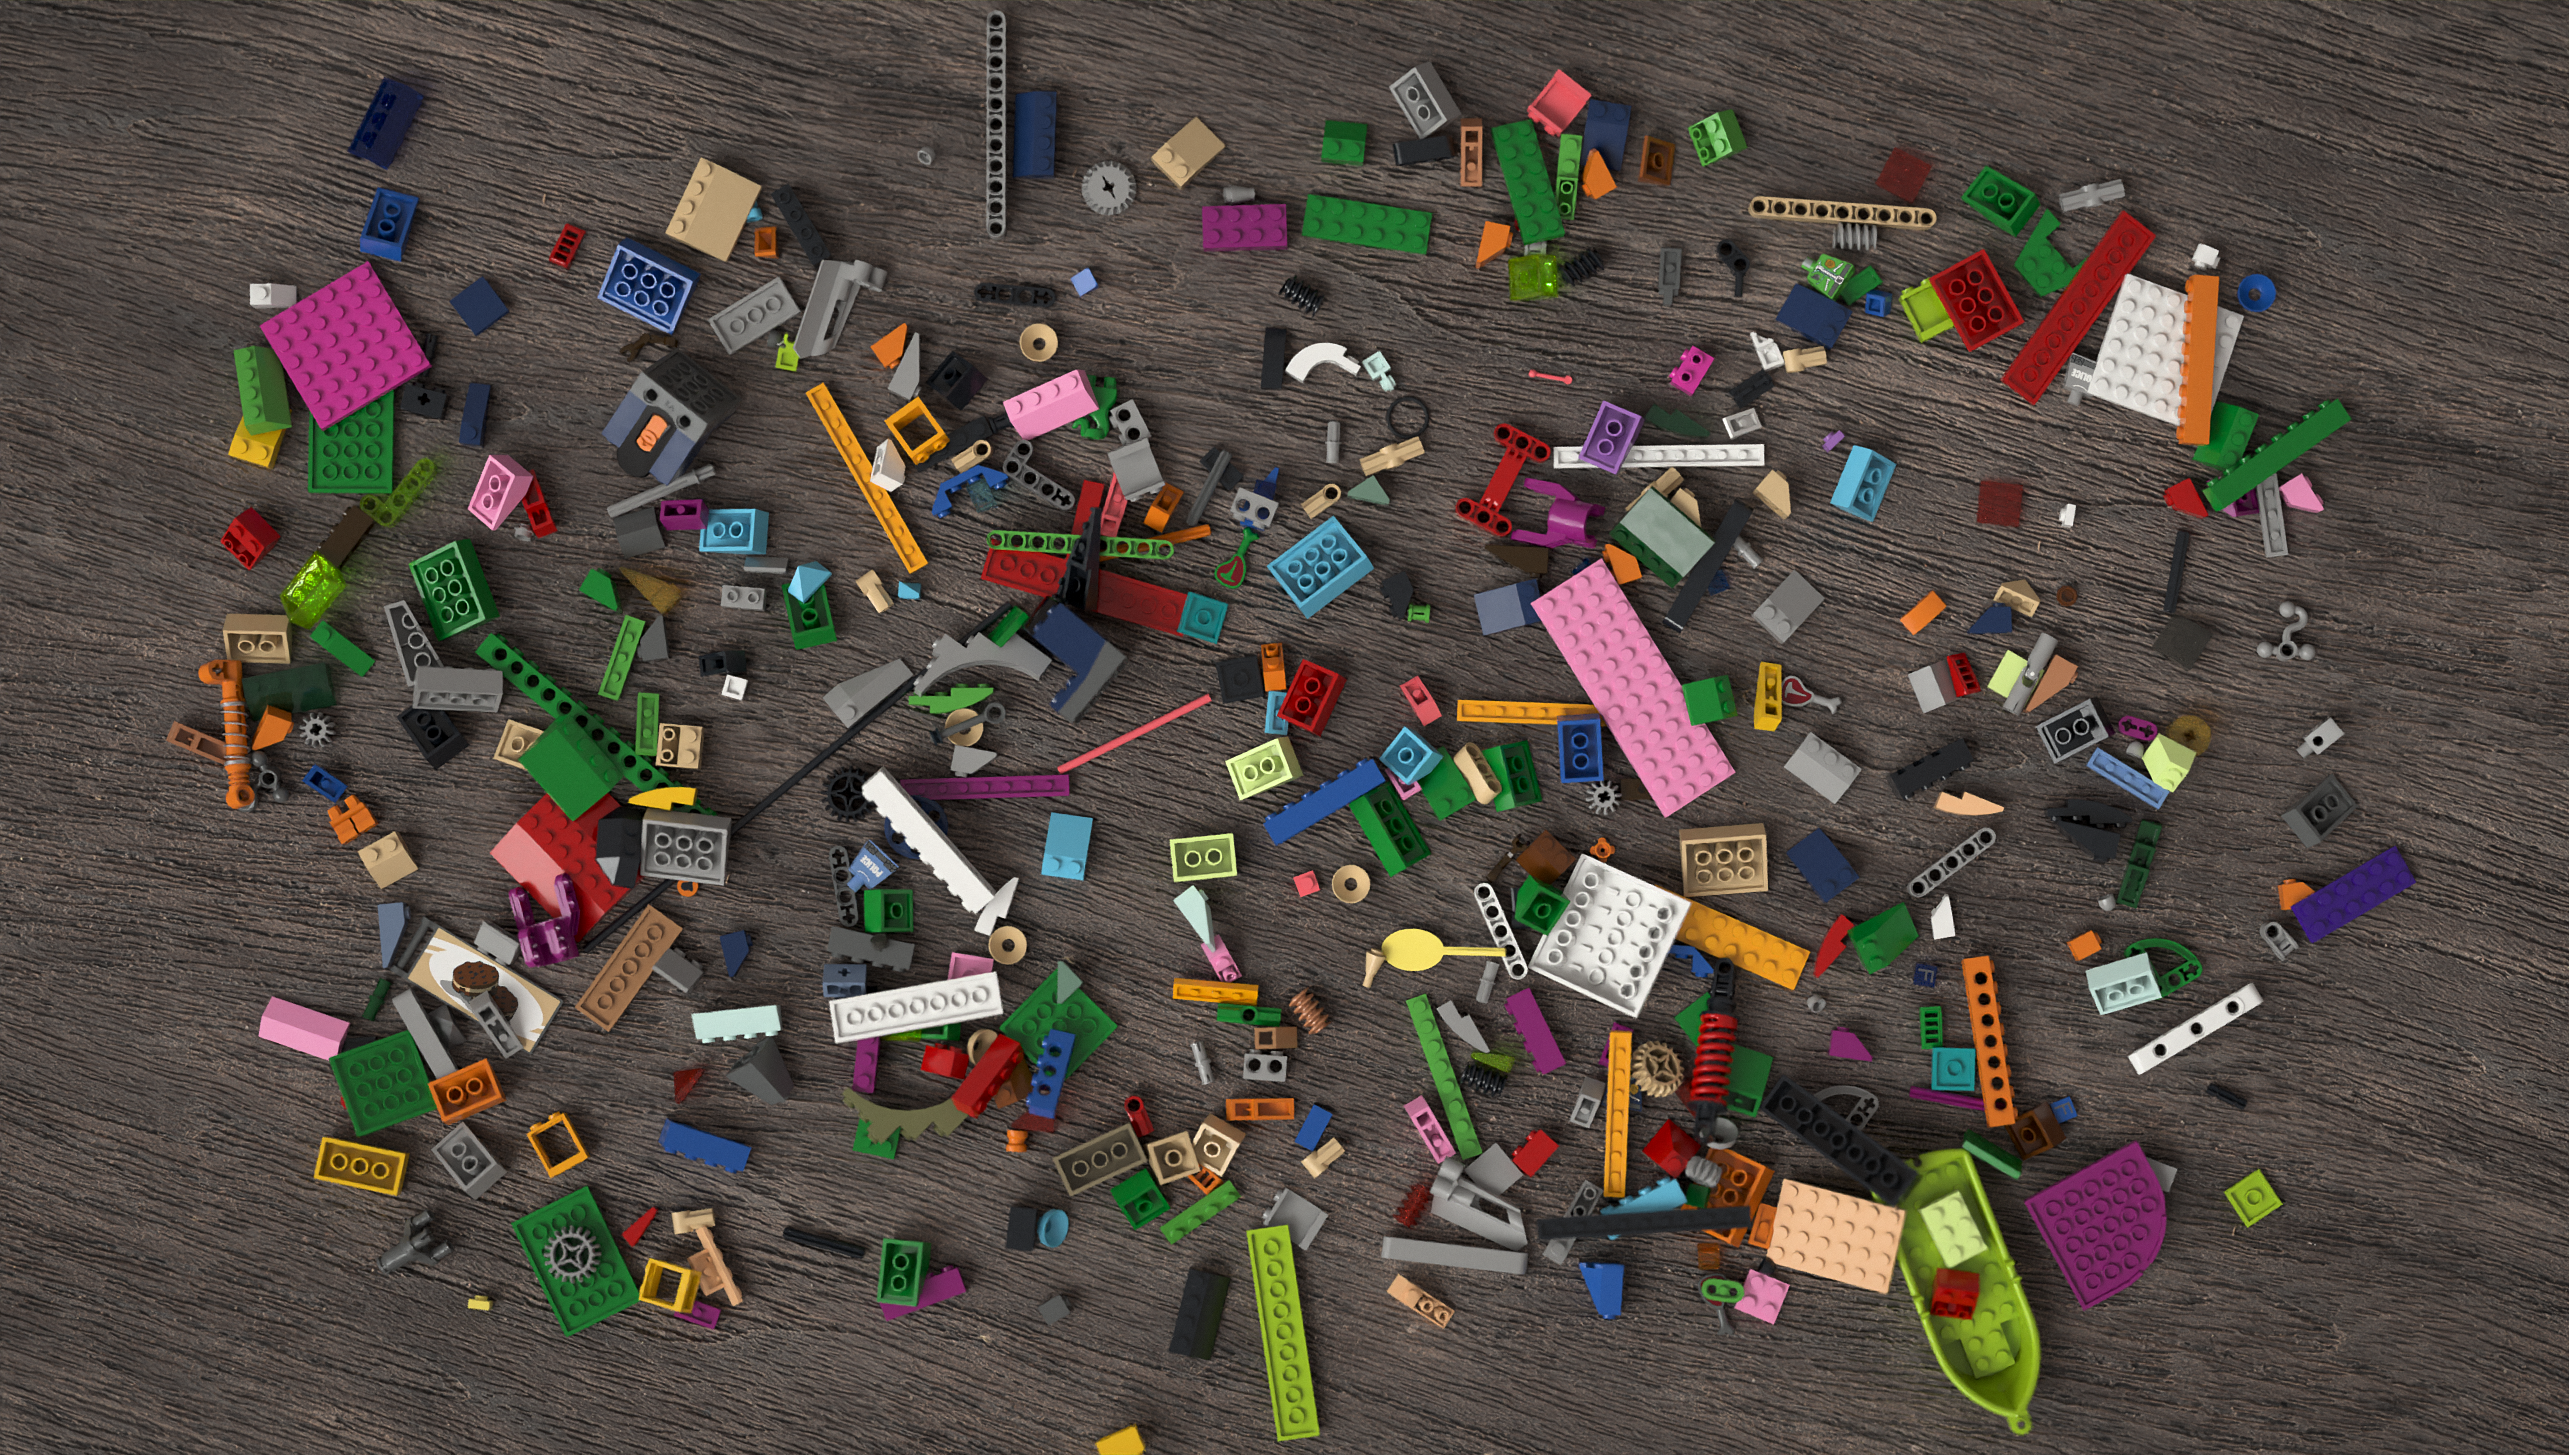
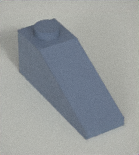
M405 902L378 905L383 968H391L407 928L408 919H411L410 907Z

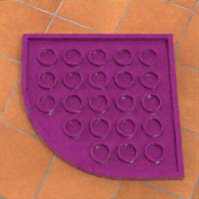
M2136 1140L2023 1200L2083 1311L2122 1291L2139 1279L2150 1263L2152 1264L2163 1242L2167 1221L2165 1198L2159 1181Z

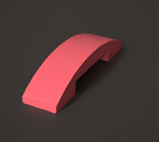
M1115 472L1101 517V535L1105 537H1117L1128 500L1126 501Z

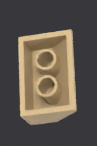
M226 615L223 636L227 660L291 664L292 625L290 615Z

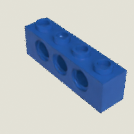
M1050 1029L1049 1036L1045 1035L1042 1048H1045L1043 1055H1039L1037 1067H1040L1038 1074L1034 1073L1031 1086H1034L1033 1093L1029 1092L1026 1105H1029V1113L1054 1119L1075 1045V1034ZM1052 1052H1059L1061 1055L1053 1057L1050 1054ZM1053 1071L1055 1072V1074L1053 1076H1048L1045 1074V1072ZM1048 1090L1050 1093L1048 1095H1042L1040 1091Z

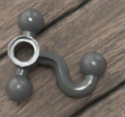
M255 751L251 755V763L259 767L262 772L259 775V779L250 785L254 791V801L248 806L239 808L238 810L241 812H251L257 807V790L262 786L273 789V798L278 803H284L289 799V791L278 783L281 779L280 769L276 766H268L267 755L262 751ZM266 773L273 774L275 781H269L265 776Z

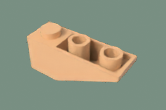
M1400 1274L1397 1275L1387 1290L1397 1300L1443 1329L1455 1312Z

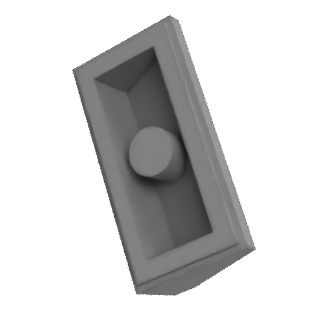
M748 556L745 560L744 570L748 573L787 574L788 558Z

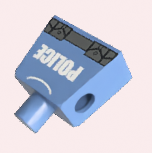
M868 840L848 869L854 877L847 885L854 892H857L863 884L868 889H872L896 871L899 866L871 840Z

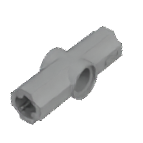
M2121 179L2103 184L2094 183L2083 186L2079 190L2060 194L2059 202L2063 213L2084 207L2088 209L2104 204L2103 202L2125 197V190Z

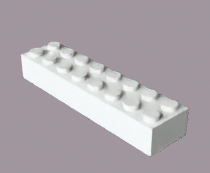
M884 766L863 784L862 789L864 791L862 794L870 802L873 800L878 805L877 811L884 818L887 816L892 821L891 826L897 833L902 832L906 836L905 842L912 849L916 848L920 852L919 857L926 865L930 863L935 869L933 871L934 874L941 881L944 879L949 886L947 888L954 896L959 895L963 900L961 903L969 912L973 911L976 914L995 897L996 890Z

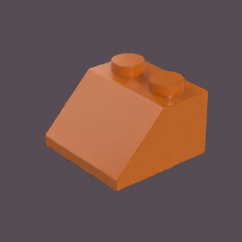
M1489 221L1485 222L1475 268L1483 267L1503 254L1506 247L1510 248L1513 232H1509L1510 226Z

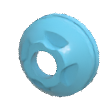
M1051 1209L1039 1218L1037 1233L1042 1244L1055 1248L1064 1241L1068 1232L1069 1222L1067 1214L1063 1210Z

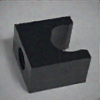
M1010 1206L1005 1249L1026 1252L1034 1250L1039 1208Z

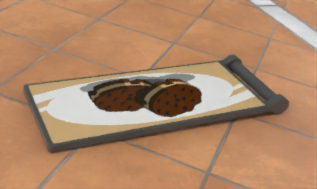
M423 916L420 921L422 922L397 964L391 968V971L478 1024L480 1022L473 1014L469 1001L488 991L524 1048L521 1050L532 1054L564 1001L511 968L498 963L493 957L480 952L475 946L446 930L431 919ZM428 928L434 929L426 945L407 973L403 969Z

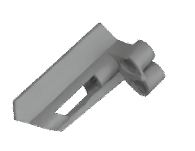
M822 260L793 346L799 358L822 355L834 349L860 286L881 292L888 272L859 260L854 262ZM834 307L839 310V314L830 338L824 339Z
M1446 1156L1430 1190V1193L1434 1195L1431 1213L1511 1250L1518 1251L1527 1244L1520 1208L1461 1177V1173L1466 1165ZM1484 1198L1506 1208L1510 1223L1482 1211L1479 1199Z

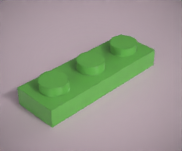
M638 692L635 755H657L659 694Z

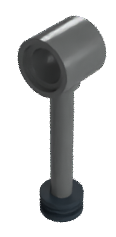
M992 702L986 706L983 714L938 731L937 728L933 732L930 730V739L934 742L935 746H938L937 743L941 742L943 744L942 739L985 721L993 724L1000 723L1005 718V708L1000 703ZM992 707H998L1001 710V716L998 719H992L989 716V710Z

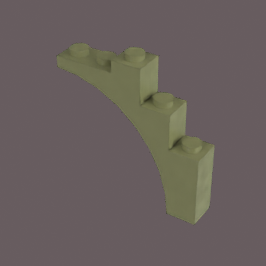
M849 1087L842 1093L844 1097L842 1101L850 1109L856 1108L860 1112L858 1116L866 1124L868 1122L871 1123L866 1131L869 1133L867 1137L874 1144L879 1142L882 1145L899 1127L902 1129L900 1133L908 1141L912 1139L915 1142L931 1124L934 1125L933 1130L939 1136L945 1135L948 1138L969 1116L956 1109L952 1098L926 1109L907 1111L876 1105L860 1097Z

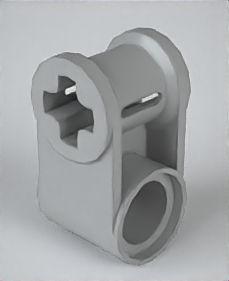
M2265 922L2261 925V937L2281 961H2284L2291 951L2299 948L2296 941L2287 934L2280 924ZM2272 925L2276 932L2274 936L2269 937L2267 929Z

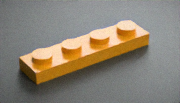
M1174 978L1173 999L1257 1006L1258 985Z

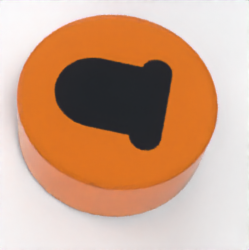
M679 880L677 889L681 895L691 897L698 892L699 883Z

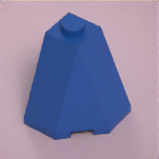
M1579 1262L1580 1271L1598 1314L1603 1315V1319H1616V1315H1621L1624 1265L1621 1263Z

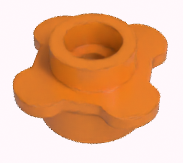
M1599 838L1598 843L1590 848V853L1596 855L1600 862L1605 863L1609 855L1615 853V847L1610 846L1605 838Z

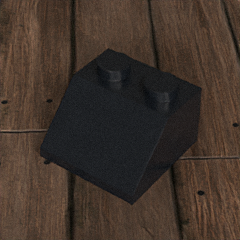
M951 351L925 383L950 404L962 411L988 379L972 364L954 351Z

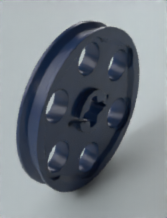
M910 795L914 800H918L921 803L922 809L927 815L932 810L939 812L940 819L934 823L947 836L948 820L942 807L936 801L922 797L923 795ZM886 816L884 830L890 846L902 856L919 859L920 853H914L911 850V847L905 842V835L902 843L893 841L892 835L896 831L891 826L892 821Z

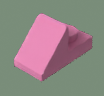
M1389 768L1385 770L1401 799L1405 800L1422 790L1417 781L1407 785Z

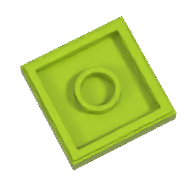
M2260 1169L2255 1170L2223 1191L2247 1228L2283 1205Z

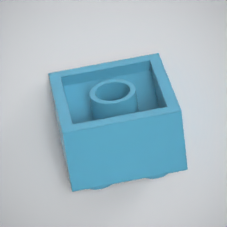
M1404 727L1379 760L1403 782L1410 785L1431 773L1443 758V755L1415 730Z

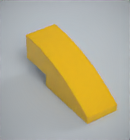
M686 787L655 789L630 798L629 803L673 811L674 803L695 806L698 789Z

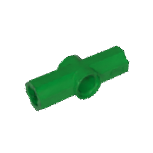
M1218 1003V1022L1280 1027V1008ZM1246 1009H1252L1255 1012V1018L1252 1021H1246L1243 1018V1012Z

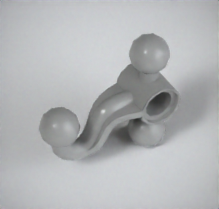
M2284 601L2279 607L2280 614L2287 618L2298 614L2300 620L2284 629L2282 643L2278 646H2272L2269 642H2261L2257 646V653L2262 658H2268L2275 654L2277 659L2283 662L2289 661L2295 656H2300L2304 660H2311L2316 653L2315 648L2311 644L2297 647L2291 641V634L2306 626L2308 614L2302 607L2295 606L2290 601ZM2282 646L2290 648V656H2285L2282 653Z

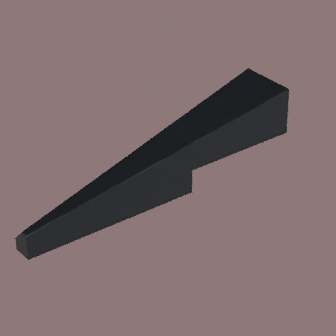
M1098 507L1090 508L1091 515L1088 522H1084L1082 526L1084 531L1081 538H1077L1065 565L1067 570L1064 577L1059 579L1058 584L1060 586L1057 593L1053 594L1051 600L1063 605H1072L1084 611L1097 610L1102 508Z

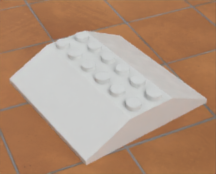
M1582 853L1563 892L1571 902L1549 935L1543 934L1528 968L1605 1005L1638 1018L1692 903Z

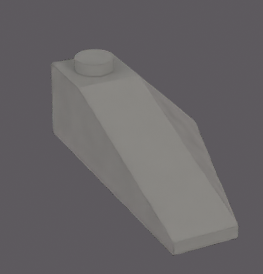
M898 659L839 683L822 698L845 726L851 729L914 674L901 659Z

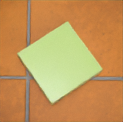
M2007 650L1987 688L2007 698L2022 669L2027 666L2028 661ZM2043 669L2039 671V673H2040L2039 679H2038L2037 683L2035 684V686H2034V688H2033L2031 694L2033 693V691H2034L2036 685L2038 684L2040 678L2042 677V675H2043V673H2044V670H2043ZM2023 676V685L2025 687L2030 686L2033 681Z

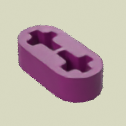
M2124 716L2117 722L2118 731L2123 735L2142 741H2150L2157 736V727L2151 722L2132 716ZM2130 720V725L2136 726V728H2129L2125 731L2122 722ZM2149 726L2153 734L2145 737V733L2139 731V728L2145 729Z

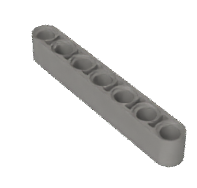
M1384 1236L1381 1257L1526 1275L1529 1253Z

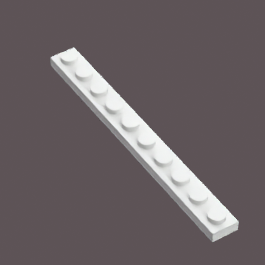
M1764 444L1633 446L1621 468L1764 466ZM1583 447L1553 448L1554 469L1599 467L1578 459Z

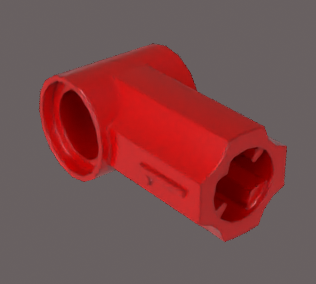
M1137 1095L1128 1096L1124 1101V1107L1137 1138L1155 1131L1142 1099ZM1131 1099L1139 1101L1140 1106L1137 1110L1133 1111L1128 1108V1102Z

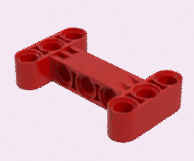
M1505 423L1499 424L1495 428L1493 435L1495 441L1507 447V450L1479 503L1469 498H1462L1456 503L1455 512L1460 518L1500 538L1509 535L1512 523L1508 518L1498 514L1524 461L1528 458L1536 463H1544L1548 460L1551 453L1547 444ZM1506 429L1509 432V437L1506 439L1499 438L1498 430ZM1519 438H1523L1528 442V446L1521 449L1517 447L1516 441ZM1537 448L1545 449L1546 456L1544 458H1538L1535 455ZM1468 503L1471 507L1470 512L1465 514L1460 512L1459 505ZM1484 512L1489 515L1487 523H1481L1478 520L1480 513ZM1499 522L1507 524L1508 530L1505 533H1501L1496 529V525Z

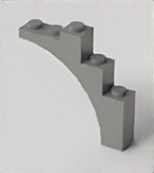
M979 632L975 637L973 635L970 636L965 643L967 648L945 634L943 638L938 637L933 643L932 655L937 659L933 658L926 667L928 669L927 673L917 678L914 683L916 686L914 693L922 697L933 684L944 676L959 669L976 665L1009 667L1039 681L1051 665L1052 659L1016 633L1001 648Z

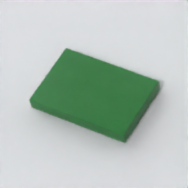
M1970 1129L1966 1130L1962 1146L1964 1149L2014 1179L2019 1178L2022 1173V1160Z

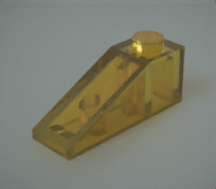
M622 566L619 568L624 576L664 616L683 599L679 595L681 590L674 583L669 585L665 581Z

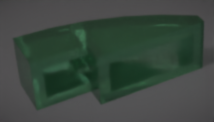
M1653 404L1644 417L1645 421L1654 427L1675 435L1690 438H1707L1710 434L1708 430L1677 409L1670 415Z

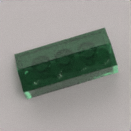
M325 662L242 679L245 700L254 722L261 720L267 705L292 714L337 705L330 666Z

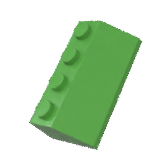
M251 346L234 350L244 424L250 435L292 427L284 369L274 349Z

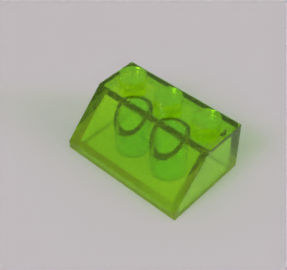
M315 551L279 595L289 622L310 630L319 621L326 609L332 605L336 597L343 592L346 582L341 571L320 552Z

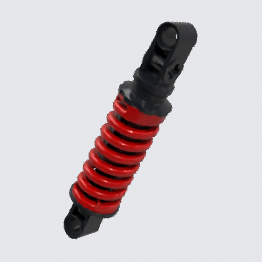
M1721 958L1716 962L1714 979L1711 986V998L1707 999L1706 1003L1708 1010L1702 1011L1699 1016L1702 1024L1699 1026L1701 1034L1698 1036L1697 1042L1699 1046L1696 1048L1698 1056L1695 1058V1065L1697 1067L1693 1070L1695 1078L1692 1080V1087L1694 1089L1690 1092L1691 1099L1687 1105L1689 1109L1696 1111L1693 1132L1697 1140L1704 1145L1712 1143L1715 1139L1718 1115L1728 1112L1727 1101L1721 1099V1097L1728 1096L1729 1091L1720 1086H1728L1730 1084V1079L1722 1075H1730L1732 1069L1726 1066V1064L1733 1063V1058L1728 1054L1733 1053L1735 1048L1729 1043L1736 1041L1734 1031L1737 1030L1738 1022L1740 1021V1018L1733 1014L1734 1009H1736V1002L1733 1000L1737 970L1729 958ZM1723 967H1731L1728 973H1721ZM1702 1129H1709V1133L1706 1136H1700L1699 1133Z

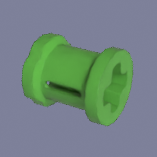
M1409 603L1408 621L1423 620L1425 623H1429L1430 604L1419 606Z

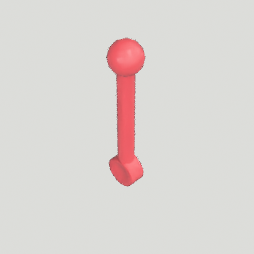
M1534 369L1529 371V376L1532 378L1536 376L1563 381L1567 385L1572 382L1570 376L1559 377L1538 373Z

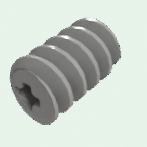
M1839 222L1836 228L1834 226L1833 248L1836 247L1837 243H1840L1841 249H1844L1845 244L1848 243L1850 250H1852L1854 244L1857 245L1858 250L1861 249L1862 245H1865L1866 251H1869L1871 245H1873L1875 250L1877 241L1876 225H1872L1870 230L1867 224H1864L1861 230L1858 223L1854 225L1853 229L1850 223H1847L1845 228H1843L1842 222Z

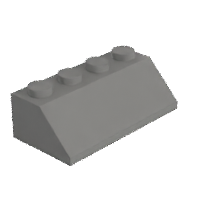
M429 665L417 667L414 681L413 708L498 712L503 694L502 671L495 669L475 670L470 667L454 669L450 666L434 668Z

